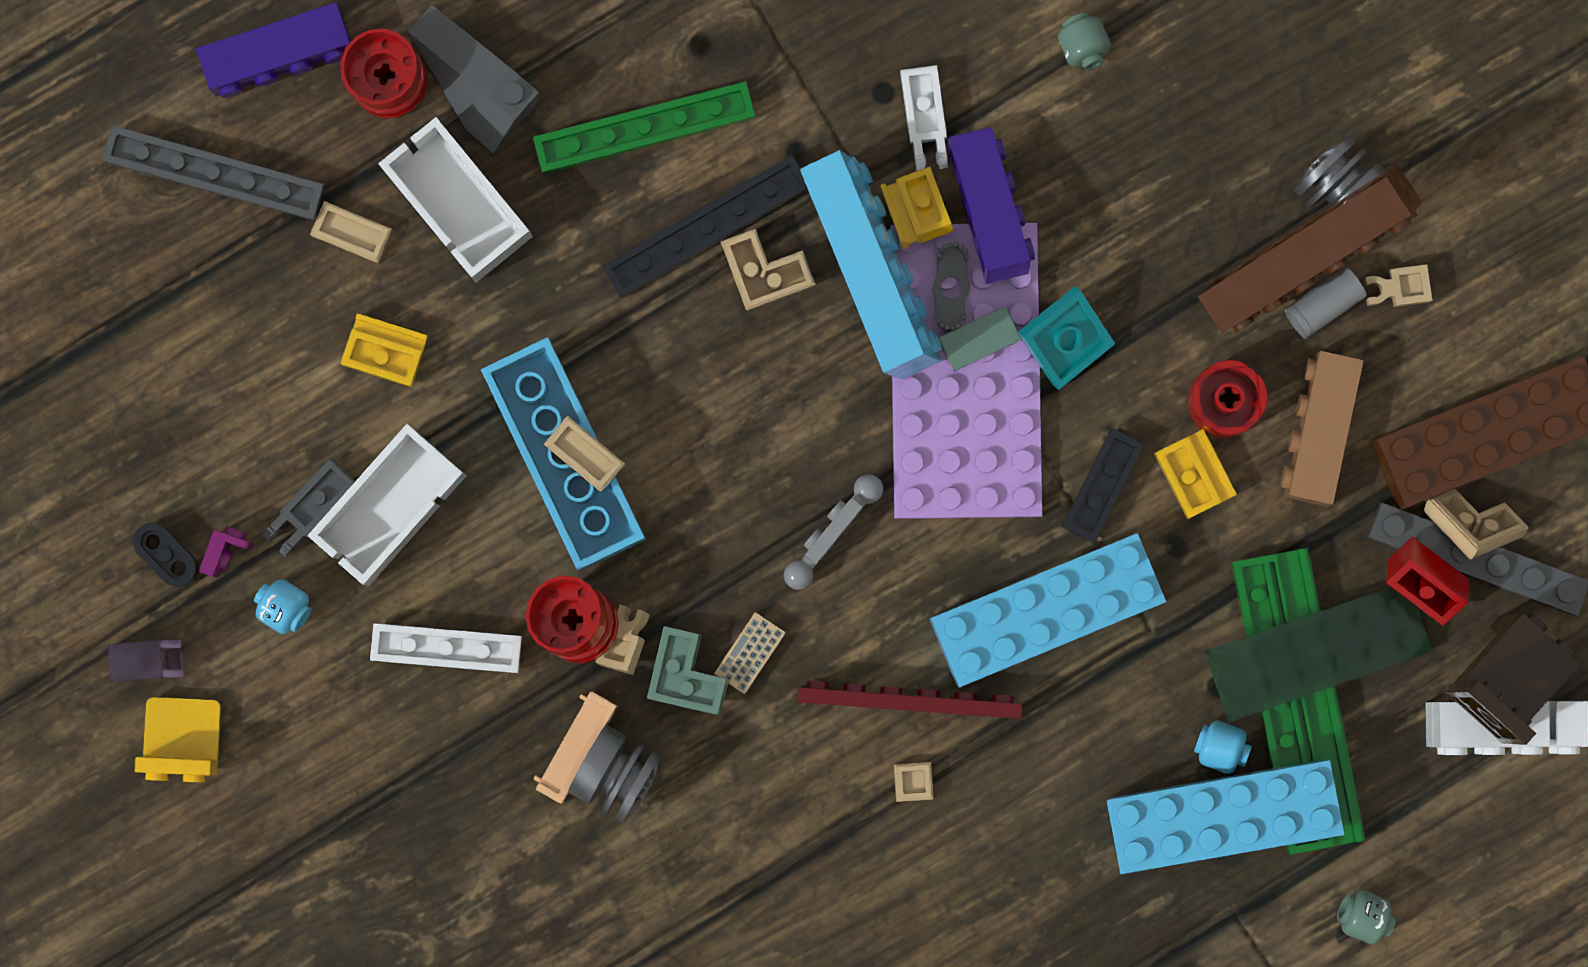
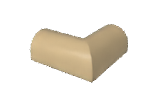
M756 229L721 241L746 311L816 286L803 251L768 263Z
M1455 488L1428 499L1424 508V512L1469 559H1474L1518 540L1529 529L1505 502L1478 513Z

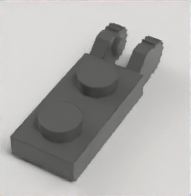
M330 458L279 511L281 513L280 516L265 530L263 537L270 541L280 534L288 522L292 523L298 530L282 544V548L279 550L284 557H287L305 537L308 538V534L354 484L355 480Z

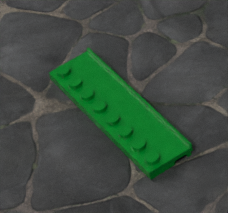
M1305 548L1231 562L1271 769L1329 759L1341 814L1344 835L1286 845L1289 855L1366 840L1309 550Z

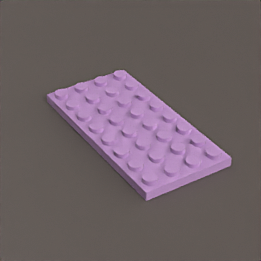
M1025 223V226L1021 227L1024 239H1031L1035 253V260L1030 262L1029 274L989 284L985 283L969 224H952L953 232L921 244L917 241L909 244V248L905 250L902 247L895 225H890V229L895 233L900 245V249L896 250L901 264L905 262L913 275L914 283H911L910 286L914 296H920L927 309L928 316L924 317L929 331L932 329L935 331L938 338L952 332L951 330L940 328L939 324L935 322L936 297L933 293V283L937 277L938 258L936 255L939 252V248L949 242H958L959 245H964V248L968 250L967 254L970 256L967 260V279L970 289L965 300V315H967V318L961 327L1005 306L1018 332L1039 315L1037 223ZM947 277L941 282V292L948 298H955L961 293L962 284L957 278ZM1022 339L953 372L942 348V350L938 351L941 362L904 379L892 376L894 519L1042 517L1040 366Z

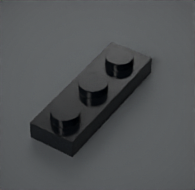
M1111 428L1061 528L1095 544L1145 444Z

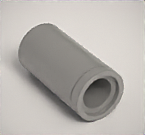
M1343 267L1285 309V314L1295 330L1304 339H1307L1367 295L1355 274L1349 268Z

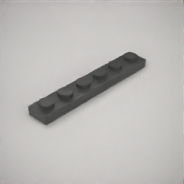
M113 125L111 126L102 157L104 163L316 221L325 190V185Z
M1384 503L1379 504L1367 536L1368 539L1398 550L1413 536L1466 576L1567 614L1578 616L1588 590V580L1501 547L1474 559H1469L1434 522Z

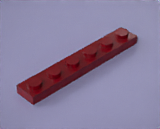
M807 681L806 688L799 687L798 702L1015 719H1021L1022 704L1013 703L1014 696L992 694L991 702L976 701L977 693L955 692L954 699L939 698L940 690L918 689L917 696L902 695L903 688L881 686L880 693L865 692L866 685L846 683L843 685V691L828 690L829 682Z

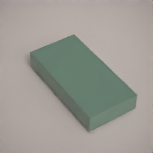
M1005 306L939 337V340L952 370L955 372L1021 341V338Z

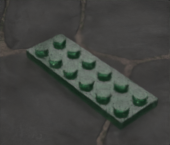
M1392 587L1205 650L1228 722L1432 652L1418 607Z

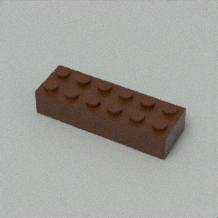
M1397 164L1212 281L1197 297L1222 334L1231 328L1237 333L1254 322V318L1261 314V309L1269 313L1282 305L1285 299L1292 294L1291 290L1295 289L1297 294L1303 292L1317 282L1316 279L1323 275V270L1326 269L1328 274L1335 272L1348 263L1347 260L1354 255L1353 252L1355 250L1363 254L1379 244V240L1386 235L1384 232L1387 230L1395 234L1411 224V220L1417 216L1415 210L1422 203V200Z
M1582 356L1370 442L1397 508L1401 510L1588 435L1587 362L1585 357Z

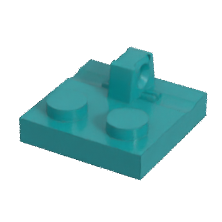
M1075 286L1017 332L1051 384L1058 390L1115 345V342L1081 290Z

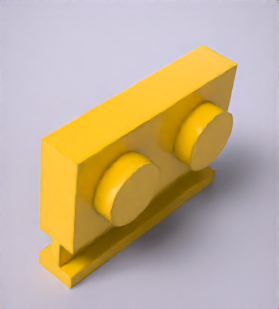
M931 167L896 179V183L886 186V183L880 185L904 250L909 248V244L917 241L921 244L954 231Z
M357 313L356 321L351 330L340 364L412 388L429 337L425 334Z
M1204 429L1154 453L1187 519L1237 495Z

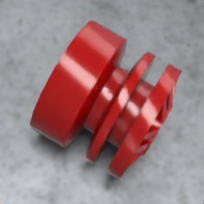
M387 29L368 30L356 36L348 44L340 61L341 78L347 90L359 105L371 115L383 119L400 118L412 112L424 98L428 87L427 70L412 45L399 33ZM389 72H391L395 78L388 79L387 84L384 85L381 78H387Z
M565 575L548 579L537 587L528 601L525 615L528 631L537 644L567 662L580 664L597 660L608 652L617 637L619 626L617 610L609 597L580 578ZM580 617L583 618V623H578ZM574 623H578L576 629L573 628Z

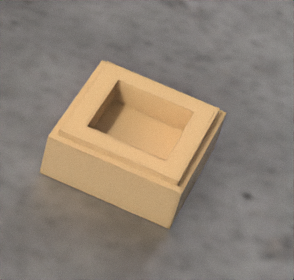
M931 762L894 764L896 802L934 799Z

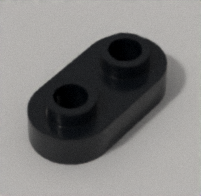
M147 523L137 529L133 537V546L136 553L165 583L175 587H183L194 581L198 573V564L195 557L166 527L156 523ZM157 535L160 539V545L156 549H151L148 541L150 537ZM181 561L185 564L186 570L182 575L178 576L174 572V566L177 562Z

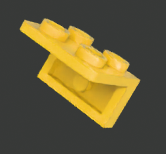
M158 697L148 699L145 713L143 756L135 758V772L146 773L145 780L168 781V774H183V782H205L206 775H217L221 704L216 700Z

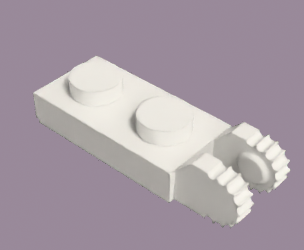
M937 65L900 70L910 144H913L916 171L922 170L926 166L922 143L931 141L936 142L935 154L939 169L948 168L945 146L947 134Z

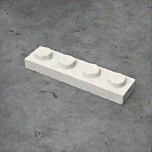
M373 623L370 660L519 673L522 636Z

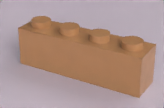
M1324 351L1314 354V359L1308 358L1303 376L1304 380L1309 381L1306 395L1300 394L1296 408V416L1301 417L1298 431H1292L1288 451L1293 452L1291 467L1285 466L1281 478V488H1286L1285 498L1325 507L1333 505L1364 360Z

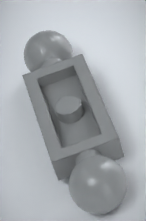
M871 474L859 477L854 484V496L847 504L840 500L828 514L827 518L832 522L822 533L818 528L803 545L808 551L802 560L792 561L784 570V580L789 587L796 590L808 587L813 580L812 569L833 546L865 504L874 503L881 498L883 484L878 477Z

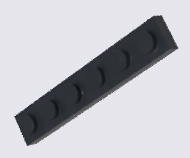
M793 155L789 156L603 265L602 268L621 299L625 298L806 192L808 188L799 165Z

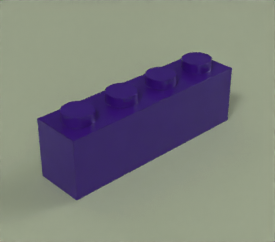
M335 2L198 47L196 50L209 90L215 96L221 95L222 98H229L242 93L243 87L255 83L257 87L270 85L278 80L277 76L291 72V75H299L312 70L313 64L325 60L327 64L340 62L345 48L351 42L342 11Z
M992 127L949 137L948 154L985 283L989 284L1029 274L1030 262L1035 260L1034 248L1031 239H1024L1021 227L1025 226V218L1021 205H1014L1011 194L1015 193V184L1012 173L1004 171L1002 160L1006 159L1001 138L995 139Z

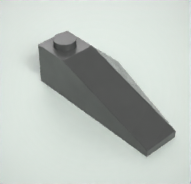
M433 5L427 9L408 31L466 131L495 155L542 101L539 92Z

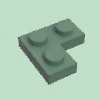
M664 626L647 699L721 716L729 679L694 671L702 635Z

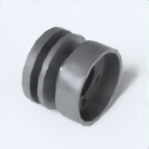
M1349 135L1344 141L1330 146L1304 171L1294 191L1300 197L1312 185L1318 192L1306 204L1312 207L1325 198L1330 203L1327 207L1329 208L1384 173L1385 170L1376 163L1362 172L1357 166L1367 152L1362 149L1350 160L1344 153L1356 141Z
M605 725L575 775L568 793L587 804H590L600 792L606 794L602 812L608 814L615 801H618L622 805L615 819L624 823L627 817L639 808L654 782L661 755L653 751L645 765L641 764L638 760L645 746L639 744L629 756L625 755L622 752L627 736Z

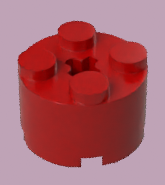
M1234 360L1220 361L1206 368L1195 378L1188 393V409L1199 430L1204 429L1205 433L1219 438L1235 437L1252 428L1261 418L1267 405V390L1264 381L1249 366ZM1225 391H1227L1229 397L1235 398V402L1229 405V408H1226L1225 403L1219 401V397Z

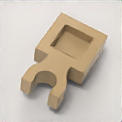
M1427 264L1390 269L1388 271L1389 279H1383L1379 276H1370L1363 279L1364 286L1374 284L1380 289L1378 297L1366 299L1367 306L1378 305L1387 298H1392L1393 307L1433 301Z
M619 605L617 611L619 621L617 637L608 652L599 657L595 663L633 675L645 642L643 638L638 636V633L647 624L649 614L638 609L635 619L629 622L632 610L627 606Z

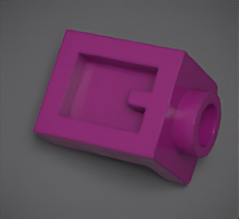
M226 526L224 533L214 530L199 572L218 578L220 572L226 573L231 563L233 552L229 551L230 544L252 550L254 543L245 540L247 533Z

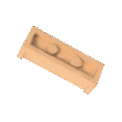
M590 691L588 697L580 695L579 698L585 701L543 777L541 778L537 775L534 777V780L539 782L535 790L560 804H563L568 797L569 787L603 727L609 724L618 708V705L593 691Z

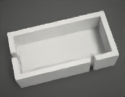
M435 117L410 137L418 148L417 152L413 154L407 145L403 143L378 164L470 277L477 283L533 236Z
M406 424L308 534V537L332 558L339 560L342 555L347 557H343L338 563L361 584L370 586L440 507L435 500L438 497L446 500L467 475L417 431Z
M1548 701L1531 719L1532 723L1529 727L1537 734L1527 745L1499 742L1456 702H1426V747H1436L1437 754L1467 755V748H1474V754L1505 755V747H1511L1512 754L1522 755L1543 754V747H1549L1550 754H1580V747H1588V701Z

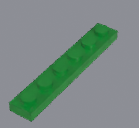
M745 81L534 136L533 140L541 171L543 174L754 120L755 113Z

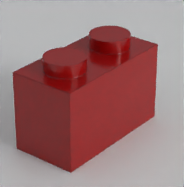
M1412 536L1388 559L1386 583L1442 626L1468 604L1469 579Z

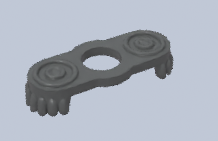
M958 242L945 243L943 247L939 248V252L936 255L938 258L937 277L933 283V293L936 297L935 322L939 324L940 328L951 331L960 328L965 323L964 320L967 318V315H965V300L970 289L967 279V260L970 256L967 254L968 250L964 248V245H959ZM947 277L957 278L962 284V291L955 298H948L941 292V282Z

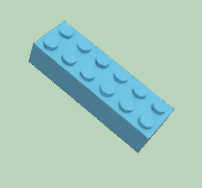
M839 150L801 168V174L883 373L904 379L941 362L938 351L942 350L940 340L933 329L929 331L924 317L928 316L927 309L921 297L914 296L910 286L911 283H914L913 275L905 262L901 264L896 252V250L900 249L898 239L893 230H887L882 217L886 216V211L880 198L877 195L873 197L868 185L873 180L865 163H859L854 156L850 157Z
M547 337L482 368V374L577 571L581 572L645 541L644 533L616 476L601 493L544 445L567 416L599 441L549 338Z
M1136 533L937 615L929 620L957 687H962L1163 604L1166 600L1139 535Z
M1329 759L1107 799L1120 874L1344 835Z

